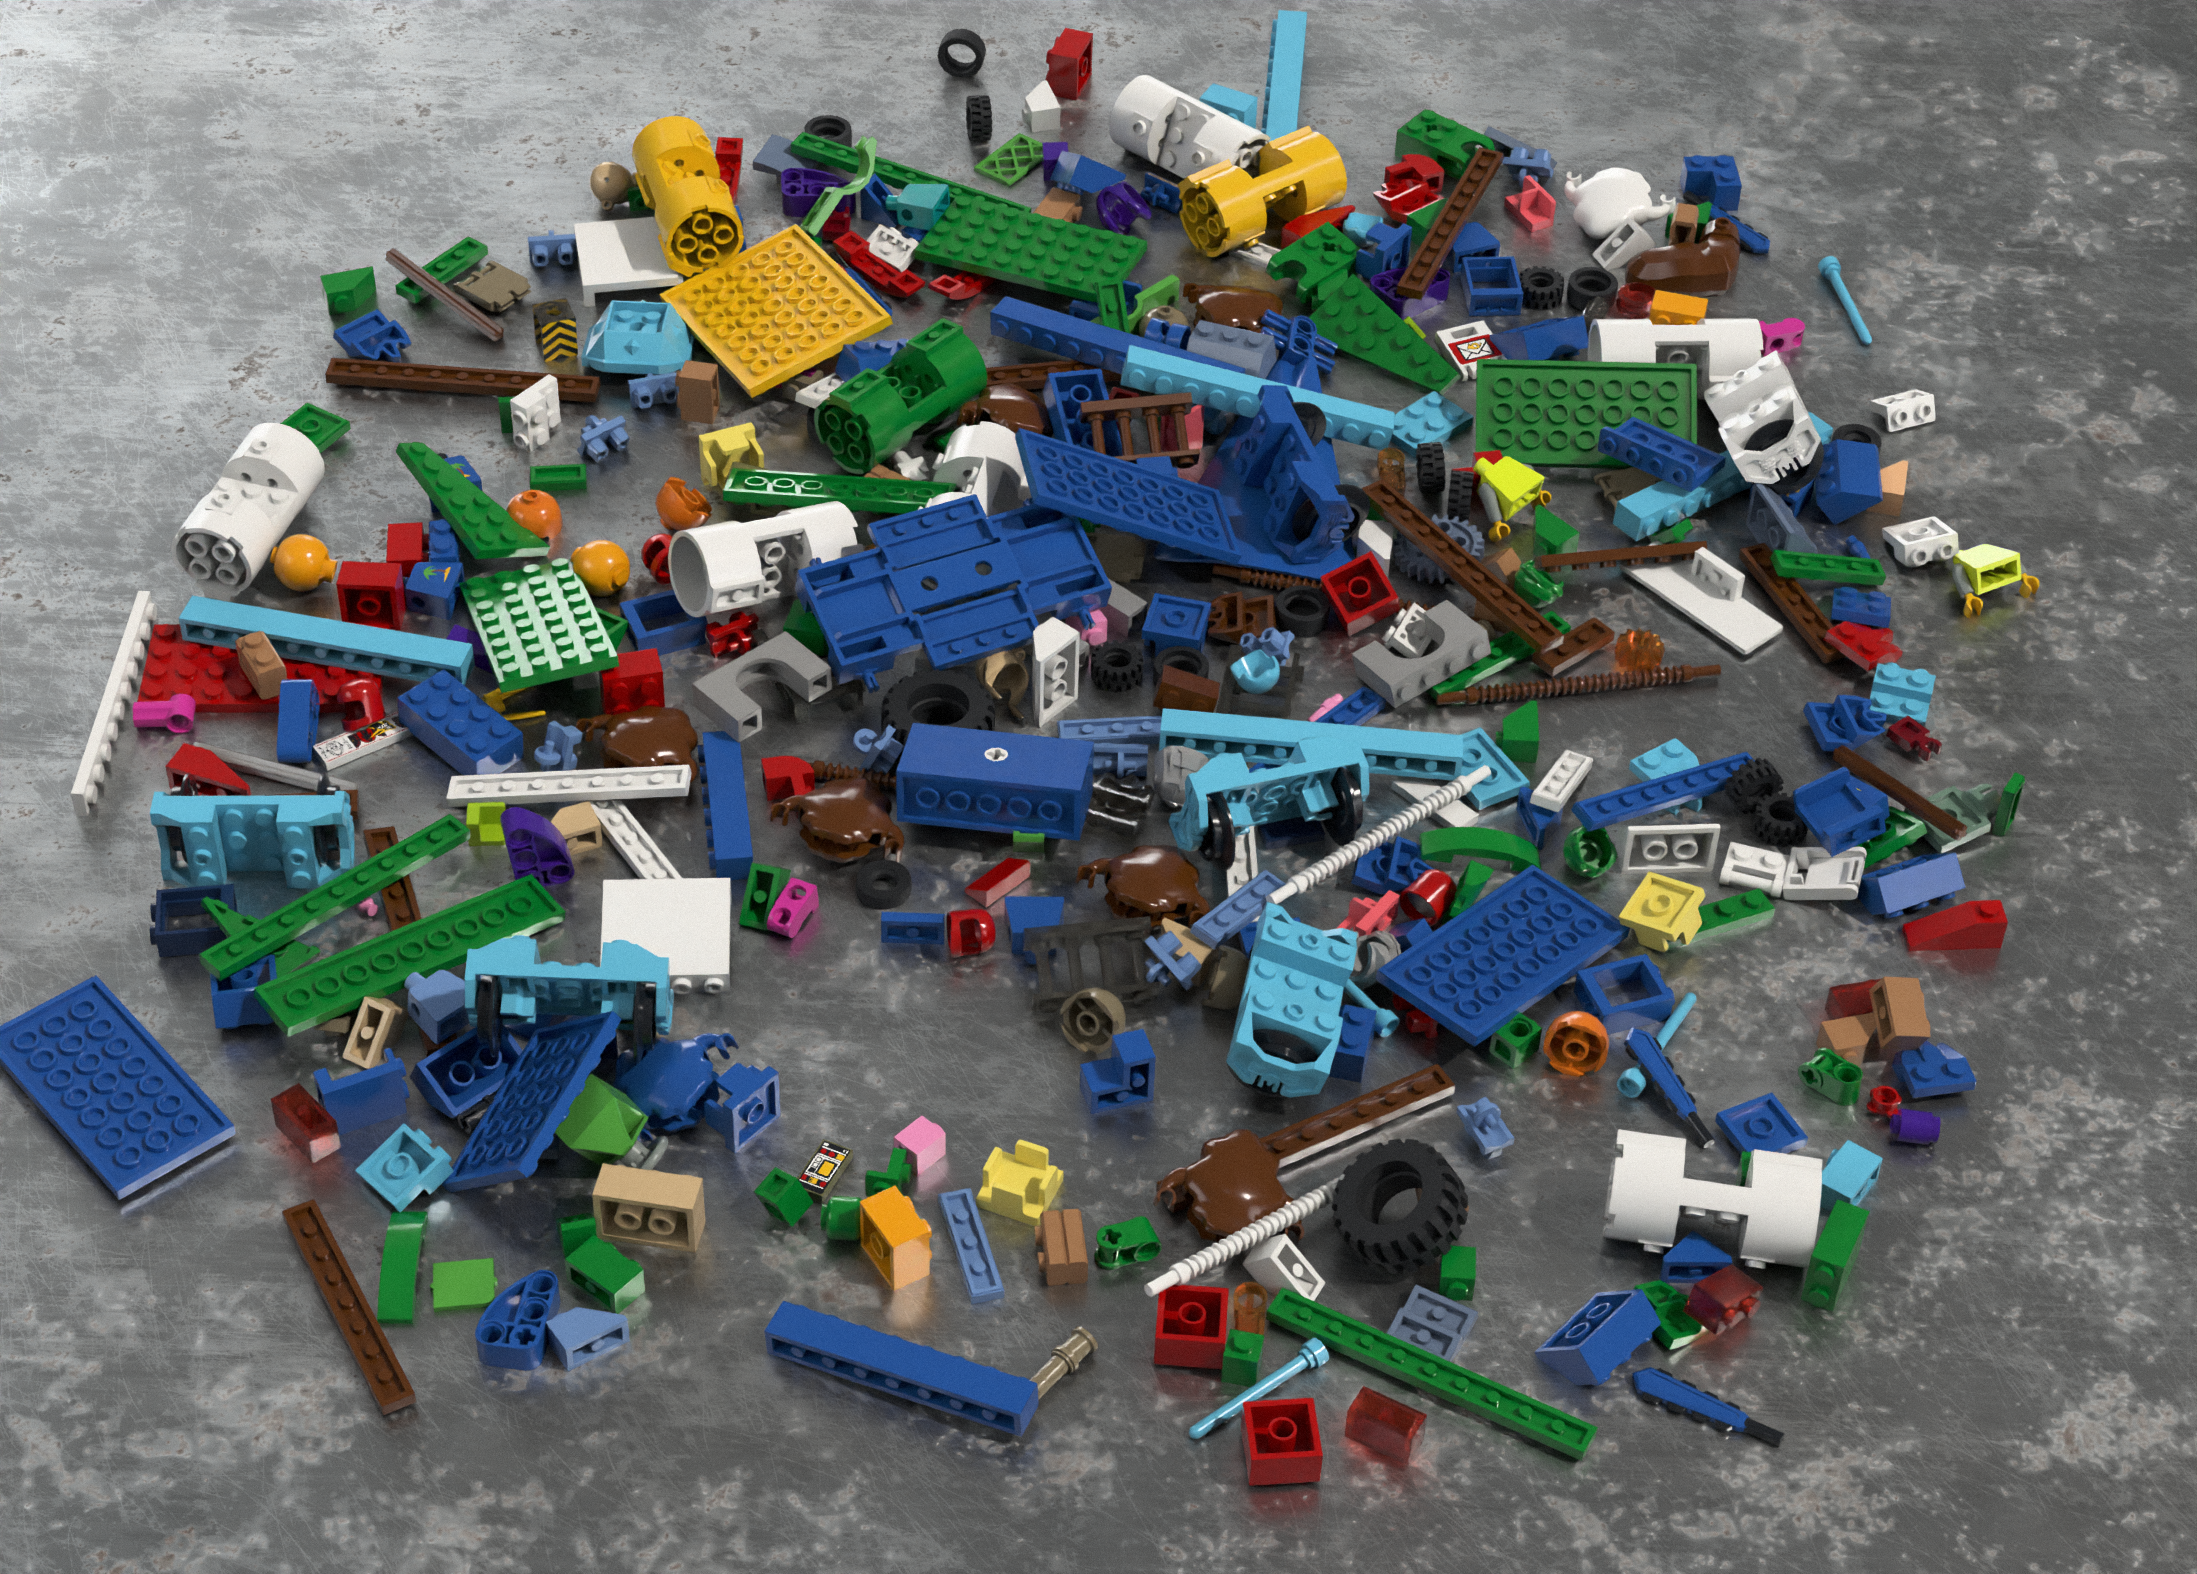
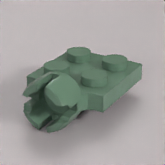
M1982 783L1968 791H1960L1953 785L1925 798L1967 826V835L1959 841L1954 840L1909 809L1905 808L1904 812L1924 822L1927 833L1923 837L1939 853H1945L1989 832L1991 827L1989 819L1996 817L2001 798L1996 789L1987 794H1982L1992 789V785Z

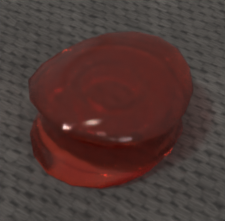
M1639 282L1623 285L1620 287L1618 298L1616 299L1618 311L1629 319H1645L1650 317L1656 289Z

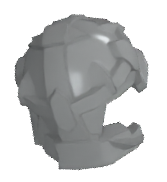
M1170 745L1156 752L1154 757V792L1162 798L1167 806L1172 808L1183 807L1185 803V780L1188 774L1198 772L1209 762V758L1194 749L1184 746Z
M1352 927L1350 931L1357 933V952L1353 971L1349 979L1359 989L1363 990L1380 983L1375 980L1377 970L1401 954V944L1397 942L1394 935L1387 931H1375L1370 935L1359 937L1358 932L1354 931Z

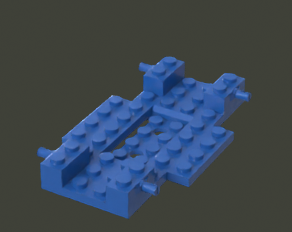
M973 494L869 523L867 530L876 547L874 549L822 563L819 557H816V560L815 558L810 560V567L797 571L795 591L805 613L813 611L829 646L827 661L838 685L856 679H863L868 693H873V690L875 693L880 689L874 676L875 674L893 669L896 656L922 648L932 669H939L941 671L999 652L1033 644V631L1039 625L1036 615L1050 612L1051 616L1058 620L1079 616L1084 629H1092L1096 623L1093 621L1090 611L1107 606L1112 586L1078 517H1070L1061 511L1051 508H1041L1033 503L1032 498H1027L1023 501L1024 507L987 517L977 495ZM979 564H985L991 568L992 572L988 575H980L975 570V567ZM925 579H931L937 583L938 587L935 590L928 591L921 586V582ZM1011 584H1018L1016 589L926 615L913 614L914 612L924 613L934 606L941 604L952 605L956 600L969 596L979 597L983 592L994 589L1003 590Z

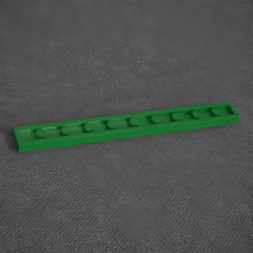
M802 132L791 143L792 153L822 162L827 166L846 170L848 173L857 174L859 157L856 149ZM875 156L873 174H876L883 183L891 185L893 188L904 190L906 185L948 184L950 204L957 196H966L970 199L991 202L995 205L1016 208L1017 210L1031 213L1030 207Z
M449 814L200 953V964L221 981L470 839V829Z
M1283 1287L1266 1312V1320L1308 1339L1317 1338L1326 1347L1581 1461L1597 1435L1598 1427Z

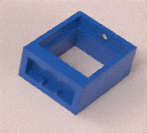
M1514 256L1462 257L1460 280L1469 316L1521 315L1523 291ZM1506 281L1507 288L1474 289L1472 282Z
M674 590L619 603L620 618L629 621L625 634L634 651L657 648L658 656L706 644L705 632L708 624L706 616H690L680 605ZM685 612L689 620L646 632L642 622Z
M1647 954L1577 971L1574 994L1584 1011L1597 1017L1604 1025L1608 1035L1630 1030L1631 1027L1638 1028L1666 1021L1671 1015L1672 1006L1675 1004L1674 993L1670 987L1665 985L1657 965H1653ZM1641 980L1651 996L1650 998L1612 1007L1602 989Z

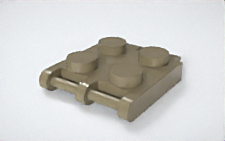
M493 260L489 261L486 267L479 272H472L467 280L453 285V289L457 294L491 312H502L515 303V301H512L513 299L518 301L531 292V290H528L531 286L528 284L527 278Z
M1633 467L1599 473L1594 476L1593 480L1596 485L1602 487L1604 497L1612 502L1615 512L1617 501L1654 485L1663 479Z
M1086 533L1107 578L1119 582H1130V579L1141 578L1146 551L1145 542L1137 541V537Z

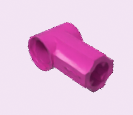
M175 694L169 701L134 702V727H167L174 733H187L193 727L196 702L187 694Z

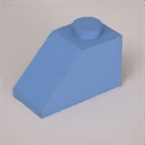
M575 1307L565 1313L557 1314L546 1322L548 1344L568 1372L630 1341L628 1319L622 1314Z

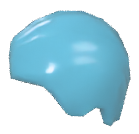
M1355 212L1349 213L1347 220H1344L1343 234L1360 248L1369 247L1374 242L1366 239V233L1378 222L1383 223V217Z
M1261 649L1247 654L1230 666L1239 686L1250 694H1263L1270 691L1277 683L1280 675L1279 663L1275 656L1270 658Z

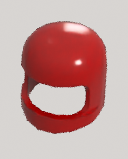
M664 533L650 537L641 549V559L645 567L651 571L653 578L661 585L671 583L670 574L659 569L662 566H666L669 571L668 553L672 536Z
M357 678L340 686L337 692V702H343L346 710V716L341 720L344 731H353L386 717L380 689L376 682L367 678Z
M1438 869L1426 870L1409 887L1403 890L1399 899L1400 907L1404 914L1412 921L1425 918L1428 925L1433 926L1446 914L1454 900L1457 886L1453 879L1445 872ZM1408 893H1413L1423 898L1432 907L1435 915L1425 917L1419 913L1409 901Z
M968 909L947 912L946 931L952 958L985 953L993 947L996 938V928L993 918L986 910ZM975 942L978 943V947L963 946Z

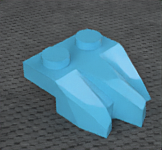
M1674 738L1630 760L1629 770L1643 782L1693 768L1700 764L1696 755L1678 739ZM1702 797L1681 803V805H1685L1698 812L1702 807ZM1680 804L1665 808V810L1676 815L1679 812Z

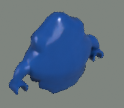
M705 1033L697 1035L693 1039L671 1042L666 1038L659 1037L656 1038L654 1051L644 1050L639 1064L635 1063L634 1047L627 1049L619 1055L616 1061V1076L612 1086L626 1094L648 1116L637 1138L638 1141L643 1144L644 1142H652L654 1140L648 1130L664 1128L670 1132L695 1127L705 1117L704 1102L710 1098L717 1103L720 1099L716 1083L719 1074L712 1071L713 1063L710 1061L707 1051L717 1047L722 1058L728 1060L730 1055L726 1048L731 1046L736 1049L739 1048L731 1034Z

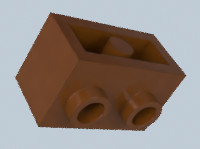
M1164 665L1155 687L1153 706L1163 711V708L1213 713L1219 697L1220 683Z

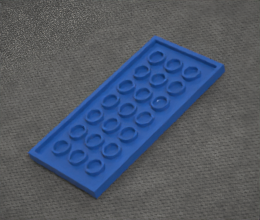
M1019 428L1015 435L1016 444L1033 503L1044 509L1051 508L1061 511L1070 517L1084 518L1093 524L1107 525L1119 532L1127 531L1139 535L1146 540L1160 541L1169 547L1183 548L1195 555H1206L1222 563L1229 562L1237 565L1242 557L1219 490Z
M1531 865L1379 968L1375 980L1475 1047L1510 1022L1518 1013L1524 1012L1576 975L1578 970L1584 969L1626 939L1629 935L1630 927L1621 925L1617 918L1536 866Z
M97 975L0 1026V1065L119 1200L236 1134L234 1124Z

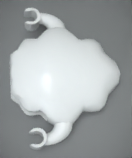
M1613 167L1597 172L1593 178L1583 183L1582 174H1579L1576 178H1572L1571 171H1568L1566 174L1564 193L1576 207L1573 213L1574 221L1593 239L1608 238L1628 217L1641 226L1648 221L1658 220L1667 213L1674 212L1676 207V197L1666 201L1665 194H1662L1660 197V206H1652V201L1648 196L1651 190L1649 184L1645 181L1642 174L1629 169Z

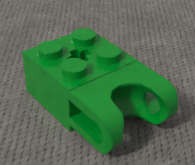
M1424 109L1397 130L1395 156L1399 158L1407 154L1427 156L1436 161L1444 169L1445 174L1460 180L1478 151V148H1475L1476 145L1495 151V147L1489 137L1471 130L1454 120L1436 114L1434 111Z
M1326 222L1274 254L1268 262L1265 273L1275 281L1283 278H1291L1297 281V292L1294 297L1305 304L1311 301L1312 295H1316L1317 284L1339 270L1347 269L1348 278L1352 274L1356 276L1358 274L1355 272L1356 254L1361 248L1332 224Z

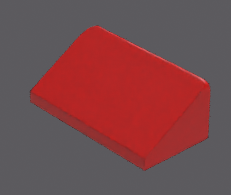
M1007 858L967 886L964 892L987 908L1030 877V862L1024 859Z

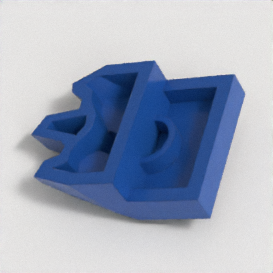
M378 309L335 330L333 338L350 356L375 361L380 357L387 362L399 363L402 356L398 348L405 349L412 344L406 331L397 321L389 322Z
M1837 695L1834 703L1807 702L1803 709L1822 751L1833 752L1835 748L1838 749L1841 745L1853 751L1886 731L1882 726L1886 722L1887 714L1870 710L1872 705L1870 699L1850 695Z
M1397 836L1393 843H1382L1380 847H1376L1372 851L1369 850L1368 854H1363L1361 858H1357L1351 883L1378 894H1386L1389 890L1392 892L1403 891L1423 872L1434 868L1424 863L1426 860L1421 859L1419 844Z
M1925 1041L1916 1050L1896 1052L1893 1058L1892 1067L1899 1082H1906L1913 1098L1975 1089L1977 1081L1966 1057L1944 1043H1937L1935 1047L1930 1042Z

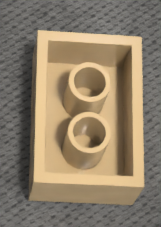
M602 1164L592 1193L598 1238L696 1253L706 1222L703 1178L665 1173L657 1170L631 1168L623 1165Z

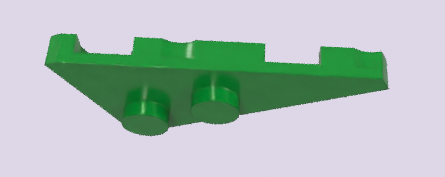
M1890 806V816L1885 819L1886 832L1855 846L1866 849L1867 856L1864 869L1879 860L1890 857L1898 849L1916 842L1917 838L1927 833L1925 823Z
M206 896L201 901V906L228 938L259 921V919L249 914L243 916L229 909L228 904L219 900H213ZM293 939L267 955L275 954L277 978L302 968L318 957L321 951L314 945L309 947Z

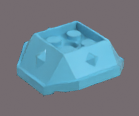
M612 300L598 322L588 330L581 356L582 366H591L602 372L652 373L655 375L672 373L676 370H682L686 360L692 361L696 338L690 333L688 327L671 303L646 302L645 300L640 302Z

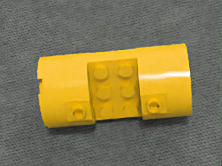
M669 116L655 120L641 130L632 147V158L637 170L635 178L645 205L655 210V220L660 231L657 237L668 267L690 278L694 272L702 273L703 269L718 265V268H721L732 261L739 253L744 242L743 227L730 195L729 187L724 181L719 179V166L710 145L711 141L707 138L705 131L697 122L689 118Z
M1308 125L1270 141L1258 150L1261 156L1259 176L1254 179L1242 168L1232 166L1229 159L1187 176L1177 186L1180 190L1179 199L1182 200L1183 210L1179 211L1180 219L1190 241L1197 249L1203 248L1207 251V256L1210 257L1219 256L1242 246L1247 250L1259 243L1258 238L1265 234L1267 210L1272 208L1281 218L1291 222L1298 216L1320 212L1340 203L1346 194L1347 177L1343 161L1330 140L1320 133L1312 132Z

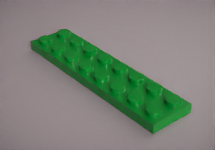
M733 468L723 489V501H731L736 505L759 503L764 507L787 505L793 509L838 501L844 504L851 513L872 511V513L877 515L887 513H900L901 515L916 511L919 506L925 508L930 498L933 499L944 493L956 492V483Z

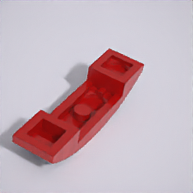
M718 137L715 158L720 170L719 179L728 185L735 205L742 166L743 138Z
M852 230L833 241V247L855 272H860L864 276L865 281L887 294L897 297H908L925 286L926 282L908 269L900 273L869 251L870 243Z
M964 271L954 278L944 274L930 282L928 288L948 298L962 300L980 293L997 278Z

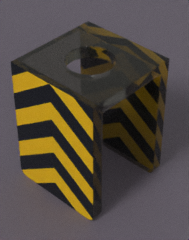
M563 298L532 304L536 344L542 343L544 361L548 362L577 356L576 318L567 299Z

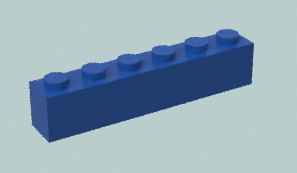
M725 731L702 732L703 745H697L699 763H705V766H699L701 784H707V787H702L703 805H709V808H704L705 826H711V829L706 830L707 848L714 849V851H708L709 869H716V878H730V881L745 880L749 877L751 864L753 863V852L740 742L738 743Z

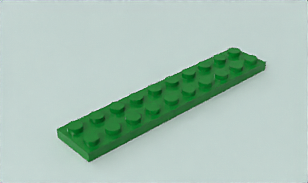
M530 874L254 987V998L285 1035L290 1037L361 1007L365 996L382 998L404 989L405 980L413 972H418L426 979L439 970H449L467 961L468 949H479L501 938H512L515 935L530 936L565 921L566 911Z

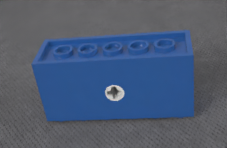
M913 723L896 770L897 821L1013 834V831L1031 834L1043 833L1044 837L1080 841L1093 792L1094 741Z

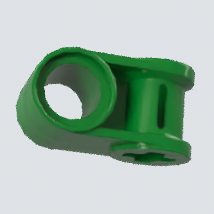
M1821 1047L1815 1051L1814 1058L1811 1061L1804 1062L1799 1066L1798 1075L1800 1080L1807 1087L1827 1096L1836 1104L1849 1106L1856 1103L1859 1099L1863 1077L1861 1068L1836 1055L1832 1050Z
M1143 1216L1135 1217L1125 1222L1106 1225L1098 1230L1096 1241L1099 1246L1095 1250L1094 1261L1102 1269L1115 1270L1123 1266L1154 1259L1161 1252L1162 1244L1149 1219Z

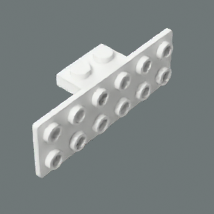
M1655 541L1648 546L1663 545V543ZM1704 547L1695 551L1693 564L1689 561H1682V556L1671 557L1672 562L1655 563L1654 558L1644 559V564L1627 566V561L1620 562L1619 568L1744 655L1782 632L1783 625L1741 597L1745 575Z

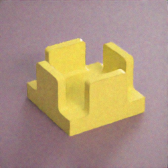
M751 422L699 435L701 480L704 485L710 484L713 487L719 483L723 490L731 465L735 461L764 468V454L756 441L755 428Z
M1649 871L1618 916L1620 924L1635 930L1640 945L1664 953L1669 948L1667 940L1675 942L1680 937L1681 943L1688 945L1702 925L1698 908L1705 898L1704 889Z
M1021 1139L1015 1145V1155L995 1147L983 1168V1185L976 1197V1206L1032 1226L1039 1225L1040 1214L1049 1208L1063 1182L1064 1171L1059 1170L1056 1166L1048 1165L1049 1150L1045 1147Z

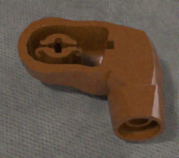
M1719 217L1704 226L1698 244L1684 242L1640 252L1632 257L1627 264L1625 272L1626 284L1634 292L1644 296L1654 297L1656 290L1699 298L1722 296L1730 289L1737 276L1741 253L1739 230L1728 218Z

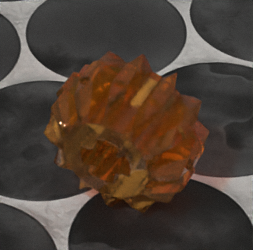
M1639 627L1637 631L1627 629L1626 633L1620 634L1614 654L1615 659L1619 662V667H1627L1629 673L1633 670L1640 673L1641 669L1648 672L1649 668L1656 669L1660 667L1665 648L1664 643L1660 640V635H1652L1651 629L1642 631Z

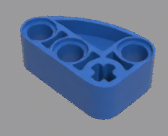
M313 679L281 680L277 733V760L279 763L311 762L314 753L313 746L316 743L320 705H316V703H320Z
M549 1270L535 1271L506 1288L487 1307L475 1330L478 1358L484 1365L530 1371L541 1365L548 1346L546 1322L558 1314L560 1307L559 1285L556 1274Z

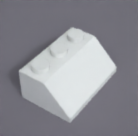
M1051 617L1045 623L1038 625L1033 631L1032 703L1034 723L1038 728L1078 698L1080 632L1055 617Z
M1720 824L1619 827L1615 848L1618 854L1621 874H1647L1649 871L1653 873L1712 872L1721 829Z

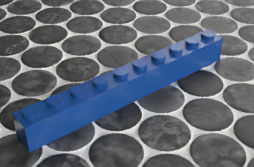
M1007 296L990 312L992 335L1122 374L1129 345L1245 374V368Z

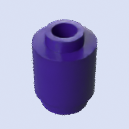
M1900 1108L1897 1114H1892L1890 1133L1895 1134L1896 1141L1928 1145L1929 1142L1937 1143L1940 1134V1117L1933 1116L1932 1112Z

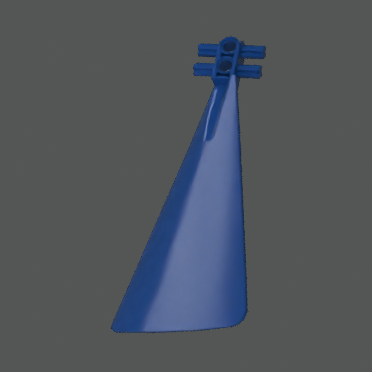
M1269 309L1266 310L1261 323L1282 333L1281 335L1264 326L1261 329L1260 333L1274 336L1275 349L1279 350L1277 361L1266 377V380L1322 394L1318 370L1329 375L1335 365V361L1315 352L1314 349L1329 357H1333L1338 344L1317 334L1315 323L1306 316L1300 315L1287 319ZM1240 415L1198 481V484L1219 490L1242 555L1237 565L1229 562L1222 563L1206 555H1195L1183 548L1169 547L1163 542L1158 544L1153 555L1158 560L1220 563L1321 581V576L1355 559L1352 539L1350 537L1342 542L1339 549L1319 563H1292L1290 557L1272 543L1263 525L1264 518L1272 505L1270 498L1263 486H1243L1234 469L1237 455L1234 449L1235 444L1241 435L1251 429L1254 419ZM1323 436L1314 448L1333 484L1339 485L1340 479L1332 439Z

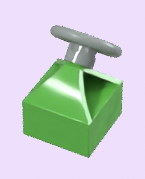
M590 1074L584 1082V1090L575 1097L570 1105L568 1117L559 1124L555 1133L570 1149L600 1166L603 1163L613 1164L620 1160L627 1167L652 1170L667 1149V1137L659 1136L645 1147L637 1138L648 1116L626 1094L595 1075Z

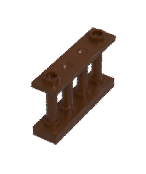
M1191 392L1081 402L1079 412L1080 423L1091 425L1095 452L1106 455L1102 423L1115 420L1119 424L1123 456H1115V458L1136 464V458L1170 456L1172 467L1187 469L1198 465L1200 450H1189L1184 417L1186 414L1191 413L1193 403ZM1170 415L1174 419L1178 451L1161 452L1157 418ZM1143 418L1146 420L1150 453L1134 455L1129 422L1131 419Z

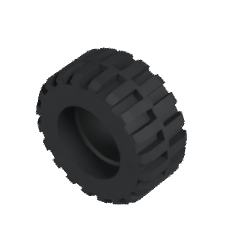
M930 669V672L923 673V670L914 672L913 676L909 677L907 675L898 681L899 684L895 683L888 690L882 701L881 735L887 726L890 725L896 729L892 738L904 746L913 723L923 724L928 721L942 720L952 722L953 724L946 725L949 727L995 731V703L992 701L991 694L987 689H984V686L978 680L972 681L971 676L965 673L961 675L956 674L955 670L939 671V669ZM902 750V752L899 754V756L897 757V759H896V761H895V762H897V765H898L899 762H900V759H901L903 750Z
M1401 1139L1388 1140L1386 1145L1382 1143L1371 1146L1372 1150L1368 1153L1362 1152L1356 1156L1357 1161L1352 1166L1349 1164L1343 1171L1345 1175L1343 1180H1338L1335 1192L1338 1195L1333 1196L1332 1199L1334 1225L1339 1230L1340 1236L1359 1259L1366 1265H1370L1374 1270L1379 1272L1388 1271L1390 1274H1403V1270H1407L1409 1273L1419 1271L1420 1266L1425 1264L1429 1267L1437 1262L1435 1258L1442 1253L1446 1255L1452 1249L1450 1244L1453 1240L1458 1241L1462 1233L1460 1226L1465 1225L1468 1212L1465 1210L1468 1207V1195L1464 1191L1465 1186L1441 1153L1437 1152L1434 1147L1427 1143H1420L1414 1139H1405V1143H1403ZM1422 1188L1419 1202L1406 1217L1391 1224H1378L1382 1209L1392 1197L1407 1189Z

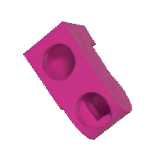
M1786 318L1782 322L1768 325L1764 321H1759L1763 338V350L1760 351L1763 356H1767L1775 350L1780 353L1801 346L1805 324L1801 320Z
M792 877L776 900L768 916L767 929L790 938L795 937L808 914H813L819 906L817 886ZM797 889L805 891L806 895H799Z

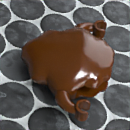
M1186 283L1183 288V297H1188V301L1191 304L1196 303L1195 308L1197 312H1195V319L1193 321L1194 328L1200 320L1260 333L1263 326L1273 331L1275 330L1261 323L1266 310L1269 309L1282 316L1283 303L1280 297L1269 291L1252 286H1198L1194 283Z
M1013 383L993 385L982 389L977 400L968 401L961 406L957 419V425L961 426L962 422L971 426L974 422L976 425H980L981 421L1004 426L1015 434L1019 428L1050 438L1054 434L1046 405L1035 394Z
M643 706L636 711L623 712L616 715L602 714L591 719L583 718L577 721L576 728L582 733H586L585 741L587 742L593 740L595 729L604 730L601 741L605 747L599 752L603 760L604 769L689 765L692 772L690 783L696 778L698 768L696 762L691 757V752L697 747L698 736L695 729L691 726L689 716L683 710L669 707Z
M835 779L826 782L823 788L813 790L804 795L790 796L781 803H775L771 806L770 822H773L774 818H783V826L788 824L789 812H798V819L803 827L799 833L801 839L808 847L810 853L821 856L826 860L839 863L856 861L865 858L870 851L879 849L884 846L883 858H886L888 854H895L896 862H900L902 858L904 835L890 818L892 803L878 789L876 784L868 779Z
M1137 846L1131 853L1122 854L1112 859L1100 858L1088 865L1078 867L1075 883L1078 884L1080 880H1088L1087 888L1089 889L1094 886L1096 874L1104 876V882L1108 890L1104 897L1106 904L1115 919L1143 931L1161 929V921L1164 917L1177 921L1190 915L1187 927L1191 928L1195 922L1210 912L1208 902L1200 895L1197 888L1200 879L1197 867L1176 846Z
M1236 1129L1223 1137L1212 1138L1203 1143L1200 1160L1187 1167H1178L1170 1171L1162 1180L1160 1189L1153 1198V1205L1157 1206L1160 1196H1165L1169 1200L1168 1210L1171 1209L1177 1199L1173 1188L1181 1186L1182 1195L1189 1204L1187 1211L1188 1220L1196 1228L1202 1240L1219 1243L1221 1239H1226L1228 1235H1233L1234 1232L1240 1231L1243 1227H1248L1250 1223L1255 1224V1221L1262 1220L1264 1216H1269L1271 1212H1276L1278 1208L1291 1204L1294 1199L1286 1194L1283 1186L1277 1179L1280 1165L1277 1157L1263 1145L1255 1133L1248 1129ZM1298 1220L1295 1224L1291 1223L1289 1227L1281 1231L1280 1235H1288V1231H1293L1296 1234L1295 1244H1298L1304 1236V1228L1301 1225L1302 1220Z

